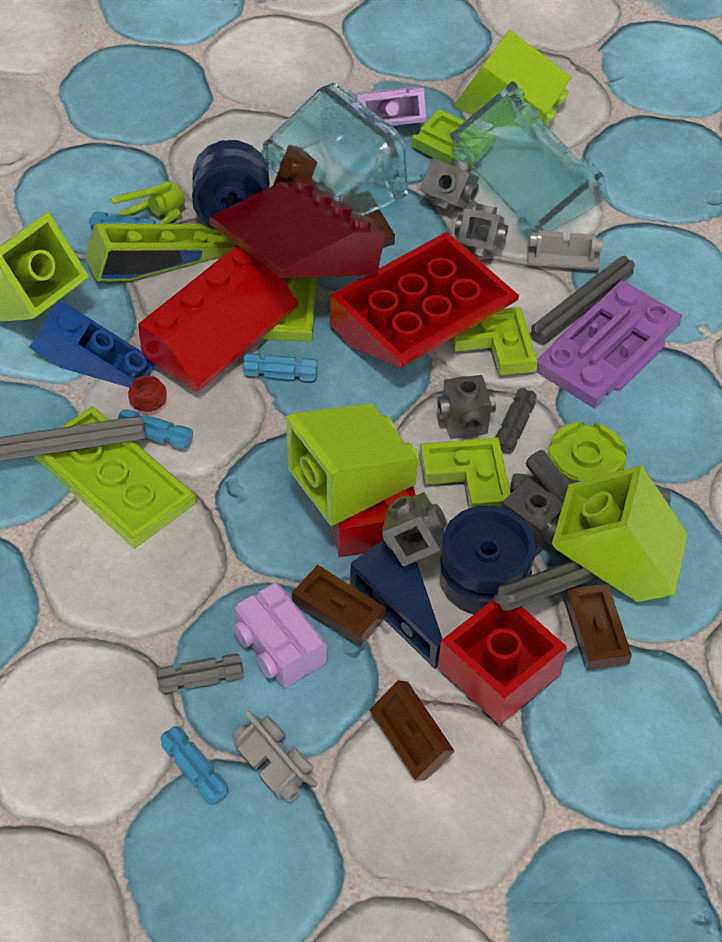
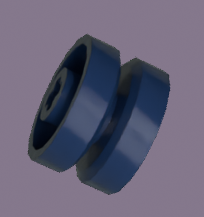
M221 140L207 146L197 156L192 168L193 209L199 219L211 229L216 230L209 224L211 216L270 187L269 166L261 152L251 144L239 140Z
M475 506L461 511L451 519L443 534L442 555L439 567L440 585L447 598L461 609L476 613L494 599V595L498 593L499 586L532 575L536 544L535 535L527 522L513 511L498 506Z

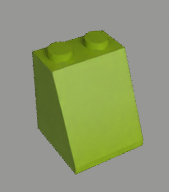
M509 29L456 101L454 107L460 111L532 134L539 124L545 127L557 111L552 107L554 105L558 108L568 95L569 91L565 87L572 76Z
M45 212L0 245V322L36 318L89 277L50 212Z
M373 403L298 412L286 416L288 470L330 526L416 485L417 468L420 463L416 449L412 444L403 441L398 435L390 417L387 415L383 416Z
M640 465L569 484L552 545L556 550L634 601L642 602L676 594L688 533L643 466Z

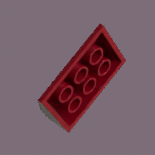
M295 178L293 183L279 182L211 216L209 221L212 227L280 278L377 275L386 234L385 231L372 224L373 220L371 218L358 215L352 211L353 207L351 205L338 202L333 198L334 195L332 193L315 187V182L304 178Z

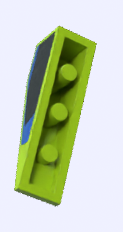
M95 223L85 259L96 281H131L222 257L235 247L236 244L206 224Z

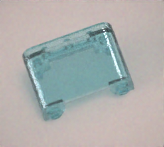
M512 81L449 136L455 146L451 150L454 157L472 166L479 176L519 218L516 221L518 226L530 237V233H537L538 229L554 231L598 206L608 197L604 175L593 163L588 166L583 158L579 160L541 121L538 111L534 107L531 108L526 102L523 103L522 97L525 96V93Z
M330 83L315 91L263 143L261 153L269 169L275 173L279 171L280 162L284 158L288 145L301 147L318 161L311 181L315 182V187L332 193L334 195L333 198L338 202L351 205L353 207L352 211L358 215L364 216L408 196L406 151L399 132L336 83Z

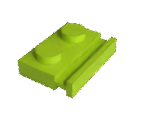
M438 109L420 128L418 135L414 134L412 136L413 148L447 164H450L452 158L470 166L476 165L495 144V135L441 109Z

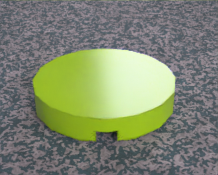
M573 422L561 427L552 436L547 453L566 479L579 481L624 470L627 460V451L622 439L616 432L598 423L590 426L584 425V422Z

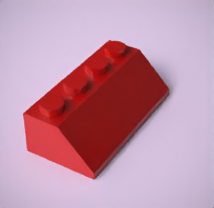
M236 245L138 323L141 352L147 359L199 392L298 308V300L283 278H280Z

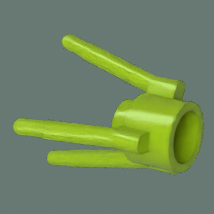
M165 181L158 186L111 198V203L117 204L150 196L147 200L116 214L130 216L150 208L156 216H166L159 224H170L172 221L180 218L182 214L179 209L185 205L182 191L175 183Z

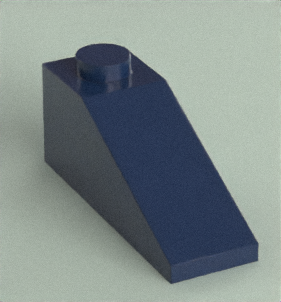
M382 540L351 562L350 585L386 607L384 620L436 669L439 663L440 645L443 638L418 564L415 561L403 567L393 550L387 546L385 540Z

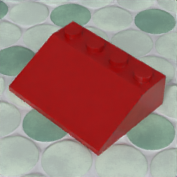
M445 232L380 267L377 275H366L331 294L330 326L352 348L402 368L518 301L519 295L448 232Z

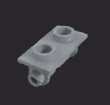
M538 229L537 233H530L528 265L600 270V252L602 251L603 238L596 237V234L571 233L570 240H563L564 232L542 231V229Z
M247 711L245 714L252 721V724L249 727L242 725L234 731L232 735L235 739L234 746L256 770L267 759L270 760L271 763L259 775L275 793V796L278 799H285L290 803L301 794L302 790L299 786L304 781L316 787L318 785L317 782L308 773L313 768L312 764L297 748L294 747L289 751L281 742V739L285 736L283 730L268 715L260 719L250 711Z

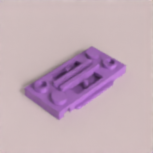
M621 280L537 359L536 373L595 409L601 403L603 395L606 394L608 396L614 390L621 391L664 349V340L680 326L682 315Z

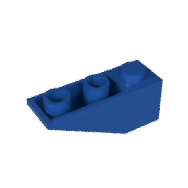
M60 299L29 346L30 349L60 368L139 391L155 366V363L147 359L139 349Z

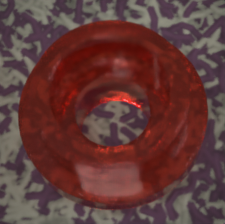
M140 376L133 381L129 388V403L133 408L142 412L155 411L161 408L167 400L166 387L154 376Z

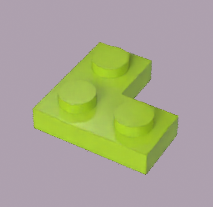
M521 307L504 308L452 338L455 352L492 348L499 376L536 372L538 361Z
M499 437L420 443V459L425 484L465 481L470 508L475 506L501 507L502 501L511 494Z

